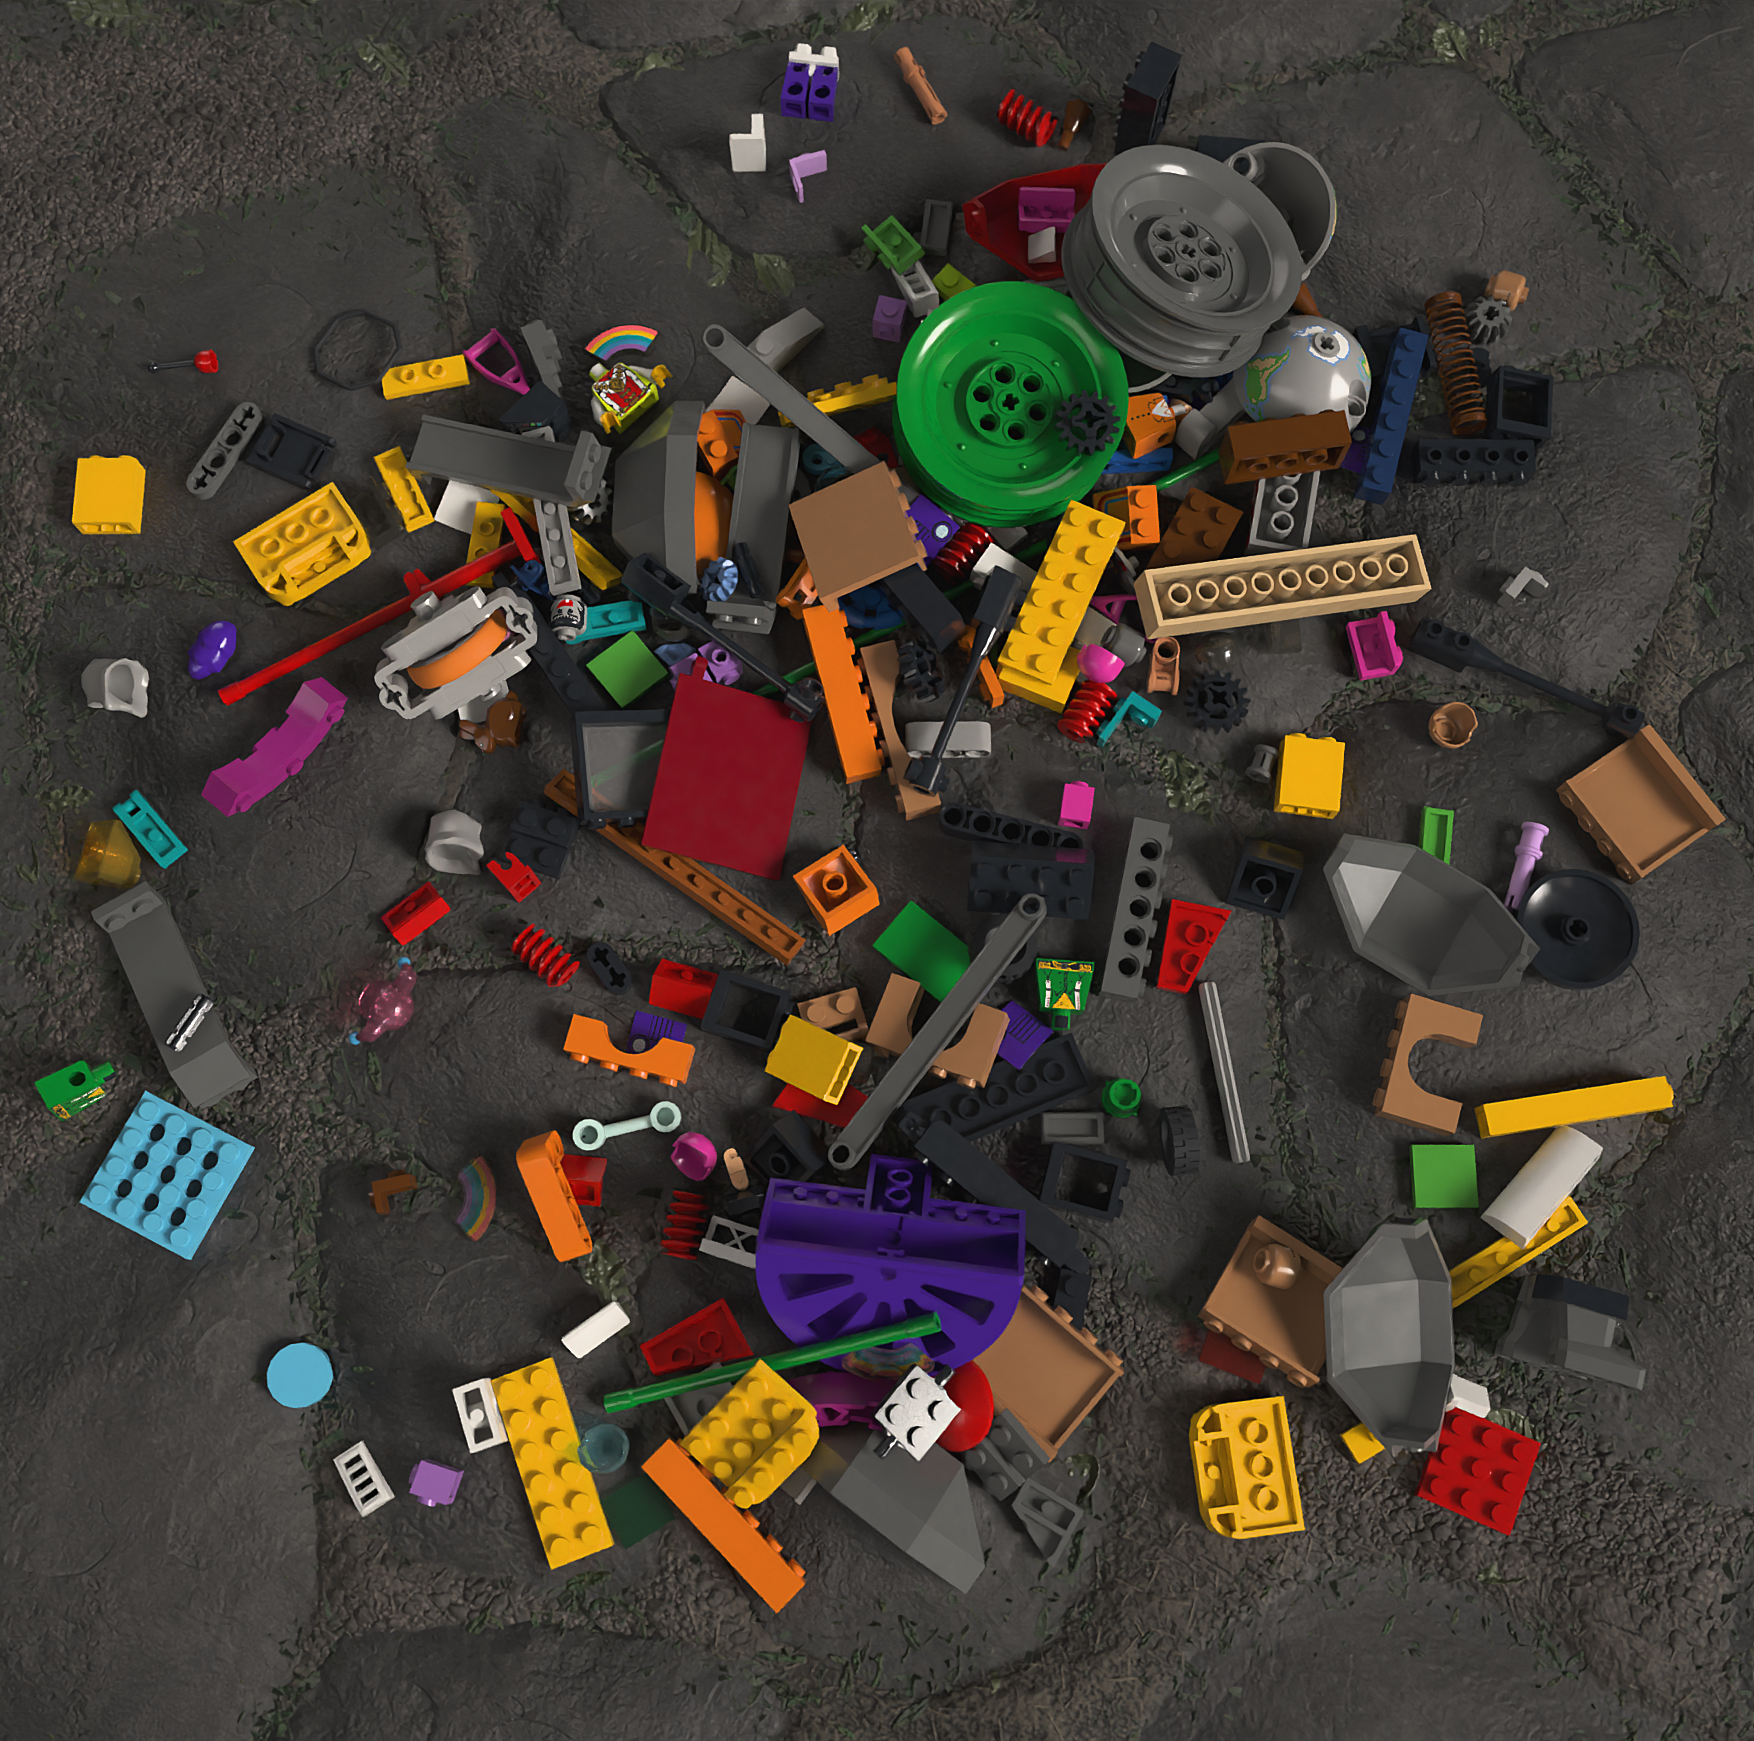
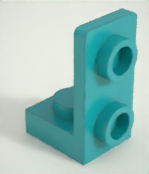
M1133 691L1127 699L1121 697L1113 709L1116 715L1110 722L1105 720L1096 733L1100 736L1097 746L1100 748L1104 746L1127 713L1131 715V719L1138 725L1148 726L1152 729L1158 721L1162 710Z

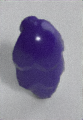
M225 620L216 621L208 624L198 633L197 640L188 650L189 661L187 670L192 678L199 680L222 670L227 660L235 651L237 630L234 624Z

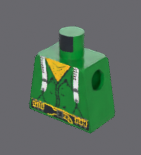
M1036 958L1034 975L1039 1012L1052 1013V1030H1070V1016L1082 1015L1084 1012L1093 975L1094 962Z
M81 1060L34 1082L47 1108L63 1122L105 1097L107 1094L102 1084L118 1075L109 1060L94 1068L85 1060Z

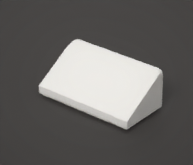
M612 1301L563 1336L561 1340L577 1358H581L629 1324L630 1319L620 1304Z

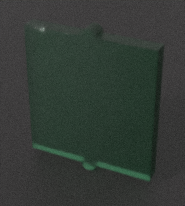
M647 1473L600 1501L611 1522L610 1528L615 1529L626 1550L675 1519L672 1510L664 1498L665 1492L660 1491L657 1484Z

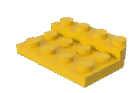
M878 374L862 378V384L852 386L851 381L835 385V391L824 393V389H818L808 392L807 399L825 415L832 416L862 408V410L873 407L872 405L891 401L894 396H897L896 382L888 384L887 377L879 379ZM778 411L782 427L796 426Z
M333 482L233 541L266 593L283 606H290L294 602L309 596L359 565L371 554V549L369 548L370 541L366 531Z
M759 1359L684 1436L680 1445L728 1487L724 1496L734 1501L740 1508L746 1509L752 1504L764 1501L809 1457L820 1437L818 1424L815 1419L817 1412L807 1400Z
M1284 1396L1211 1404L1195 1413L1191 1418L1189 1442L1199 1509L1206 1527L1218 1535L1236 1539L1305 1530Z

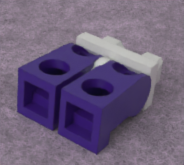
M798 43L795 51L790 52L780 98L781 116L806 119L808 102L809 119L833 122L839 77V57L836 56V49L834 47L825 46L822 48L821 55L811 54V47L808 44Z

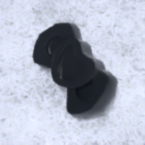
M1476 347L1471 349L1473 351L1471 358L1475 359L1472 366L1477 368L1474 374L1478 375L1479 378L1476 382L1480 384L1479 389L1487 387V378L1492 372L1489 366L1491 362L1489 359L1490 352L1485 348ZM1472 376L1471 379H1470V382H1472L1473 380H1475L1476 377H1475V376Z

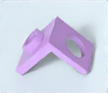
M825 150L805 153L789 160L790 176L800 203L804 202L803 186L800 178L827 170Z

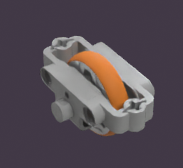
M475 586L457 597L452 594L442 601H439L433 591L427 592L411 604V608L417 616L410 620L408 627L389 638L381 646L382 651L387 657L377 664L374 679L376 685L380 688L379 699L381 704L388 709L396 710L405 719H413L428 710L432 717L438 720L476 697L481 702H485L501 691L502 685L500 683L525 668L531 661L525 650L537 642V625L533 620L532 604L525 598L517 597L507 587L499 588L486 596L479 586ZM501 606L506 610V621L497 610ZM514 611L520 615L525 614V619L519 615L514 616ZM507 626L512 631L521 633L516 637L504 640L507 634ZM407 668L408 674L414 683L419 687L425 688V690L418 697L411 699L408 695L407 680L399 674H392L393 672Z

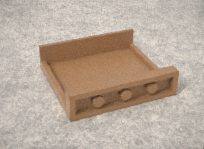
M885 461L788 505L818 597L829 613L840 608L837 600L838 597L918 562L923 571L927 570L923 559L928 556L921 539L916 540L915 534L919 533L914 518L907 515L906 511L910 509V505L905 494H900L898 487L902 486L901 480L896 470L890 471Z
M1650 724L1640 730L1633 739H1628L1556 789L1561 802L1567 808H1571L1578 817V822L1582 829L1593 836L1600 852L1611 859L1616 866L1619 876L1627 880L1630 885L1726 820Z
M1258 1215L1247 1227L1198 1317L1204 1320V1325L1216 1333L1222 1332L1232 1338L1231 1342L1239 1349L1244 1351L1250 1350L1260 1357L1259 1360L1267 1367L1272 1369L1278 1368L1286 1373L1288 1380L1293 1384L1309 1388L1318 1383L1320 1378L1317 1375L1326 1360L1323 1292L1343 1268ZM1268 1244H1278L1287 1247L1300 1256L1301 1265L1303 1266L1302 1277L1287 1290L1260 1282L1253 1269V1261L1257 1251Z
M1025 1284L1021 1288L1019 1302L1014 1315L1004 1332L989 1348L972 1360L982 1369L989 1381L994 1399V1415L997 1416L1005 1408H1008L1050 1457L1048 1461L1050 1463L1071 1433L1116 1379L1124 1374V1368L1121 1366L1123 1360L1109 1348L1104 1352L1095 1343L1098 1339L1085 1327L1081 1330L1076 1328L1071 1323L1073 1317L1060 1306L1054 1309L1047 1303L1048 1296L1039 1287L1033 1285L1030 1288Z

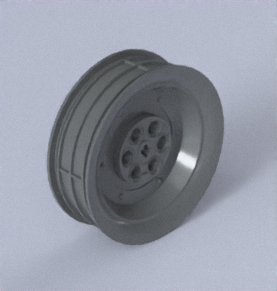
M1147 145L1124 151L1110 160L1099 173L1088 203L1070 222L1062 242L1061 258L1065 280L1076 304L1089 322L1101 335L1127 355L1150 367L1179 376H1219L1234 371L1247 363L1262 344L1265 333L1271 324L1280 319L1296 300L1302 280L1301 257L1295 238L1287 222L1268 197L1247 178L1224 163L1202 153L1175 146Z

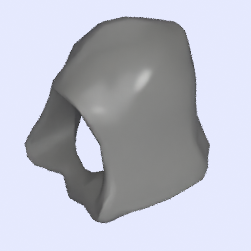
M127 658L93 659L81 674V687L86 694L88 706L92 708H105L106 710H121L140 718L146 716L148 704L146 690L149 683L148 671L137 660H129Z
M447 810L431 817L428 841L424 848L427 863L433 869L440 872L480 875L482 872L478 860L484 854L479 836L482 828L481 824L458 810Z

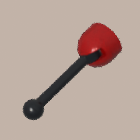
M203 350L198 352L192 361L165 364L150 362L148 370L151 373H157L163 369L196 366L197 370L201 373H216L218 361L213 350Z

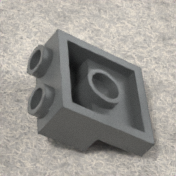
M533 320L526 326L521 327L529 355L541 382L560 397L558 388L562 387L557 373L561 371L558 360L562 359V356L557 346V340L551 328L546 330L542 320Z
M1005 1408L993 1418L988 1434L977 1446L959 1451L964 1467L968 1470H974L982 1479L983 1488L986 1493L996 1496L1000 1502L1050 1460L1046 1452L1008 1408Z

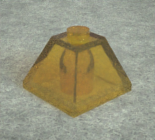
M113 819L90 823L74 880L118 889L133 888V885L140 877L141 869L139 865L141 858L121 821Z

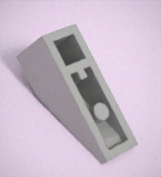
M802 308L764 330L747 348L778 373L824 328V324L808 310Z

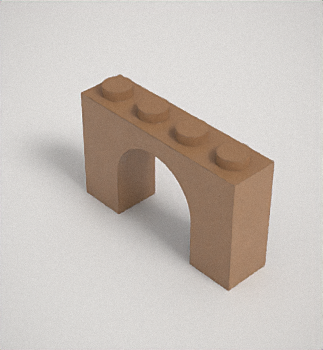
M894 973L891 974L865 1040L870 1048H872L871 1052L886 1059L889 1058V1055L899 1058L913 1040L912 1023L925 991L920 982ZM979 1003L974 1010L964 1037L954 1047L942 1051L929 1068L928 1073L945 1079L946 1075L957 1078L958 1084L970 1089H974L975 1085L984 1088L1010 1020L1007 1013Z
M1410 994L1403 1001L1399 1000L1396 1006L1394 1017L1398 1018L1396 1030L1392 1029L1388 1038L1387 1046L1391 1050L1389 1058H1385L1381 1066L1380 1076L1384 1077L1382 1086L1377 1088L1373 1098V1105L1377 1106L1375 1115L1447 1137L1456 1132L1462 1103L1427 1093L1417 1086L1408 1069L1409 1053L1413 1045L1422 1039H1435L1466 1049L1476 1045L1483 1015Z

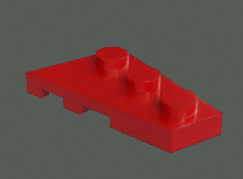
M1175 899L1171 900L1156 989L1187 994L1228 919L1231 910Z
M788 1083L772 1107L789 1112L794 1110L800 1116L845 1128L868 1097L847 1083L838 1105Z
M724 1298L640 1345L655 1376L754 1355Z

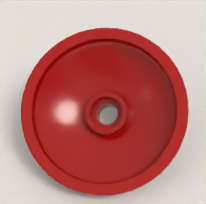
M973 1360L952 1369L956 1374L944 1386L948 1397L961 1409L935 1441L937 1445L948 1451L959 1452L977 1446L986 1437L992 1425L994 1399L991 1386L982 1369Z

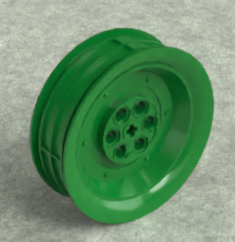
M1018 281L987 283L960 292L946 300L924 319L913 334L903 355L898 373L897 396L893 398L892 426L898 453L906 470L920 490L935 504L958 518L982 526L995 528L1031 526L1065 512L1071 500L1079 502L1091 490L1105 466L1111 460L1119 445L1127 420L1129 395L1126 371L1117 347L1100 334L1072 298L1051 288L1033 283ZM1005 374L1009 378V382L1001 383L996 380L995 375ZM1032 383L1036 386L1037 391L1028 392L1024 389L1023 384ZM1082 390H1086L1088 397H1091L1094 391H1097L1099 400L1107 396L1109 399L1106 405L1108 407L1113 405L1117 407L1112 415L1120 417V421L1113 424V426L1120 429L1119 433L1110 434L1115 440L1113 444L1104 442L1105 451L1101 452L1095 448L1093 456H1089L1086 451H1082L1080 456H1076L1077 449L1074 447L1066 451L1068 442L1066 440L1058 442L1062 431H1054L1056 423L1060 422L1055 419L1057 411H1062L1060 409L1061 403L1063 401L1069 403V397L1073 393L1077 398H1080ZM980 392L985 394L988 400L986 402H978L973 395ZM1005 402H1008L1009 406H1014L1012 411L1008 410V406L1003 407ZM1078 408L1069 414L1068 419L1078 415ZM1038 411L1043 415L1044 419L1036 421L1031 418L1029 412ZM990 421L994 425V429L991 431L984 430L980 426V422ZM1107 428L1097 431L1096 440L1105 434ZM1008 431H1019L1022 439H1012L1009 437Z

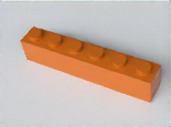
M824 605L803 609L802 620L818 680L824 687L822 695L826 698L824 703L845 782L849 784L880 776L881 767L885 766L882 749H876L874 738H878L874 720L869 721L866 711L870 710L867 693H861L859 683L863 682L859 665L854 666L851 655L855 654L852 638H846L844 627H848L844 609H837L829 613Z
M673 1437L669 1438L641 1468L766 1603L778 1613L805 1585L806 1580L802 1577L806 1573L805 1570L793 1558L788 1562L780 1553L783 1549L781 1544L771 1534L765 1537L757 1528L760 1522L749 1510L743 1513L734 1504V1501L724 1496L727 1487L725 1485L721 1489L712 1480L715 1475L701 1463L698 1465L690 1457L691 1454L680 1445L681 1438L677 1441Z

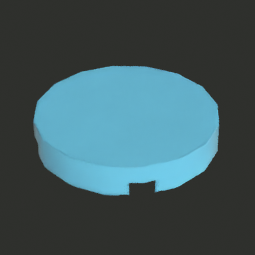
M309 1343L290 1344L279 1350L271 1360L267 1371V1386L273 1398L282 1405L291 1408L308 1407L320 1401L329 1391L333 1380V1369H331L327 1353L318 1346Z

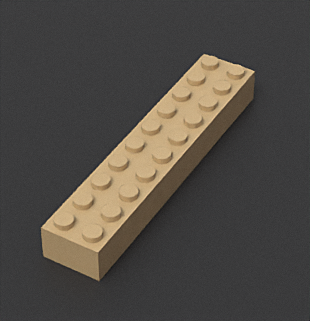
M1416 534L1144 570L1134 582V589L1147 639L1416 602L1431 589Z

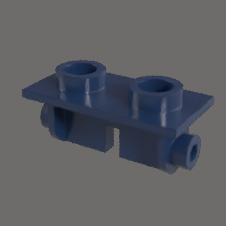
M530 560L520 569L513 565L510 567L517 574V577L514 578L515 581L525 591L530 590L537 598L543 596L550 601L553 600L548 594L550 589L545 566L535 560Z

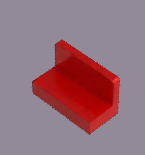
M662 958L653 974L649 1004L703 1019L719 974Z
M564 1154L560 1164L576 1203L600 1207L603 1199V1177L607 1167V1159Z

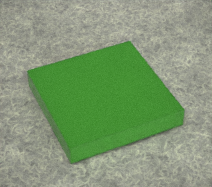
M633 630L586 665L588 670L622 710L627 709L669 677L666 669Z
M1474 1145L1409 1146L1413 1208H1479Z

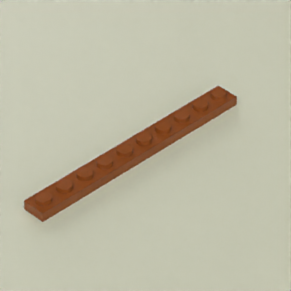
M563 769L545 786L544 794L578 817L574 776ZM590 788L593 811L597 813L623 811ZM636 823L635 827L618 828V824H606V828L595 829L786 966L803 947L806 941L803 937L691 858L640 845L644 830L643 824Z

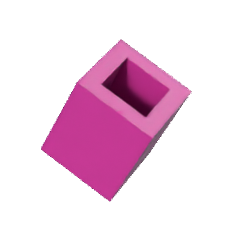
M1072 781L1070 784L1065 783L1058 819L1059 826L1088 829L1095 788L1088 787L1087 783Z

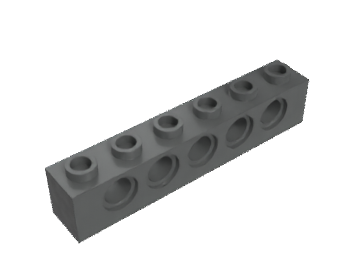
M1134 817L1131 823L1098 992L1099 997L1134 1004L1138 996L1143 997L1146 986V979L1141 978L1143 966H1149L1152 953L1151 949H1147L1149 937L1154 938L1157 927V920H1152L1154 909L1160 908L1163 894L1162 891H1158L1160 880H1165L1168 863L1163 862L1165 851L1170 852L1173 835L1168 834L1170 824ZM1142 848L1152 849L1155 853V858H1144L1140 850ZM1138 876L1146 877L1150 882V886L1147 888L1138 886L1135 878ZM1134 904L1140 905L1144 909V915L1141 917L1134 916L1130 912L1129 907ZM1127 933L1135 934L1139 939V944L1136 946L1128 945L1124 940V935ZM1121 962L1131 964L1134 970L1133 974H1122L1118 964Z

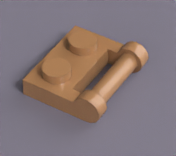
M856 987L797 1004L801 1019L822 1029H828L856 1020L858 1028L835 1035L850 1042L857 1040L865 1042L869 1029Z

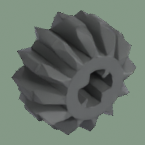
M1492 295L1487 300L1480 296L1475 302H1471L1467 306L1463 317L1466 318L1464 325L1468 327L1465 333L1472 334L1471 341L1477 338L1480 339L1481 346L1486 344L1487 341L1493 345L1499 338L1502 339L1509 331L1508 328L1512 323V317L1509 316L1511 307H1502L1503 299L1495 302Z
M601 479L593 503L576 508L566 506L568 511H572L571 517L573 519H580L582 523L590 524L591 521L601 522V514L605 516L610 515L606 507L607 505H612L613 501L607 497L613 491L605 487L606 481L604 479Z

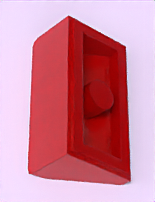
M428 881L384 914L381 919L401 945H406L451 909L431 882Z

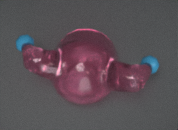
M406 956L398 959L397 966L401 971L393 982L388 980L375 981L369 984L362 992L359 1000V1009L362 1016L367 1020V1024L361 1032L354 1031L349 1034L351 1044L357 1045L360 1042H373L385 1031L397 1030L410 1021L414 1012V1001L411 991L417 976L410 966V960Z

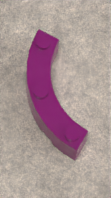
M323 677L303 682L293 702L286 710V713L290 716L280 728H272L254 745L252 749L253 754L244 761L237 758L222 768L212 771L201 796L227 817L238 812H246L252 804L270 793L288 776H293L301 770L304 764L303 761L317 747L331 726L343 716V707L348 697Z
M828 1371L821 1374L797 1377L785 1382L814 1407L817 1412L815 1419L818 1427L846 1425L852 1420L868 1422V1428L883 1431L881 1425L870 1413L897 1381L875 1375Z

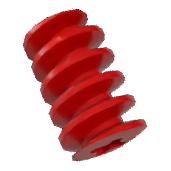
M1011 89L999 105L996 115L998 122L1001 125L1007 124L1009 130H1016L1019 136L1025 135L1027 141H1034L1037 147H1042L1051 137L1057 125V119L1053 122L1050 121L1052 115L1050 111L1041 116L1043 109L1041 105L1033 111L1034 102L1032 100L1023 105L1025 98L1023 94L1015 100L1016 91Z
M973 523L963 524L960 528L961 531L956 532L953 540H949L946 548L941 549L939 556L934 557L931 561L934 571L950 585H956L955 577L959 580H964L965 575L961 569L971 572L973 568L968 561L977 564L979 557L976 552L983 555L986 551L983 544L988 547L991 543L994 544L993 539L986 531Z
M1089 679L1082 682L1081 690L1076 692L1075 699L1069 704V709L1063 713L1064 719H1060L1057 723V727L1062 734L1080 744L1085 742L1083 736L1088 738L1094 736L1089 726L1092 728L1100 726L1099 722L1094 718H1105L1106 714L1100 708H1111V703L1106 698L1112 700L1117 698V694L1108 685L1096 683Z
M533 923L514 940L511 951L515 955H520V960L523 963L529 962L528 967L532 971H537V976L540 979H546V984L549 987H560L572 977L580 962L577 960L569 965L568 961L571 954L568 952L563 956H559L563 947L559 944L552 949L550 946L554 938L551 936L543 941L542 937L545 930L542 928L534 932L535 924Z
M675 1190L672 1195L680 1200V1202L670 1203L669 1208L677 1214L666 1217V1220L674 1226L663 1229V1233L668 1235L670 1239L660 1241V1245L668 1250L661 1254L686 1260H697L698 1256L692 1253L690 1249L698 1248L701 1245L693 1237L704 1234V1231L696 1225L697 1223L707 1221L699 1212L709 1210L710 1206L702 1202L706 1197Z

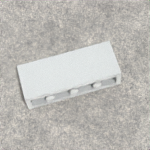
M1558 1126L1480 1218L1521 1249H1524L1597 1162L1603 1147L1576 1129L1568 1126Z

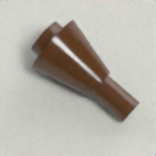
M1074 99L1066 103L1063 134L1057 146L1062 151L1068 150L1073 136L1076 135L1092 114L1088 103L1082 99Z
M1306 283L1300 285V290L1291 308L1301 315L1324 318L1317 310V306Z

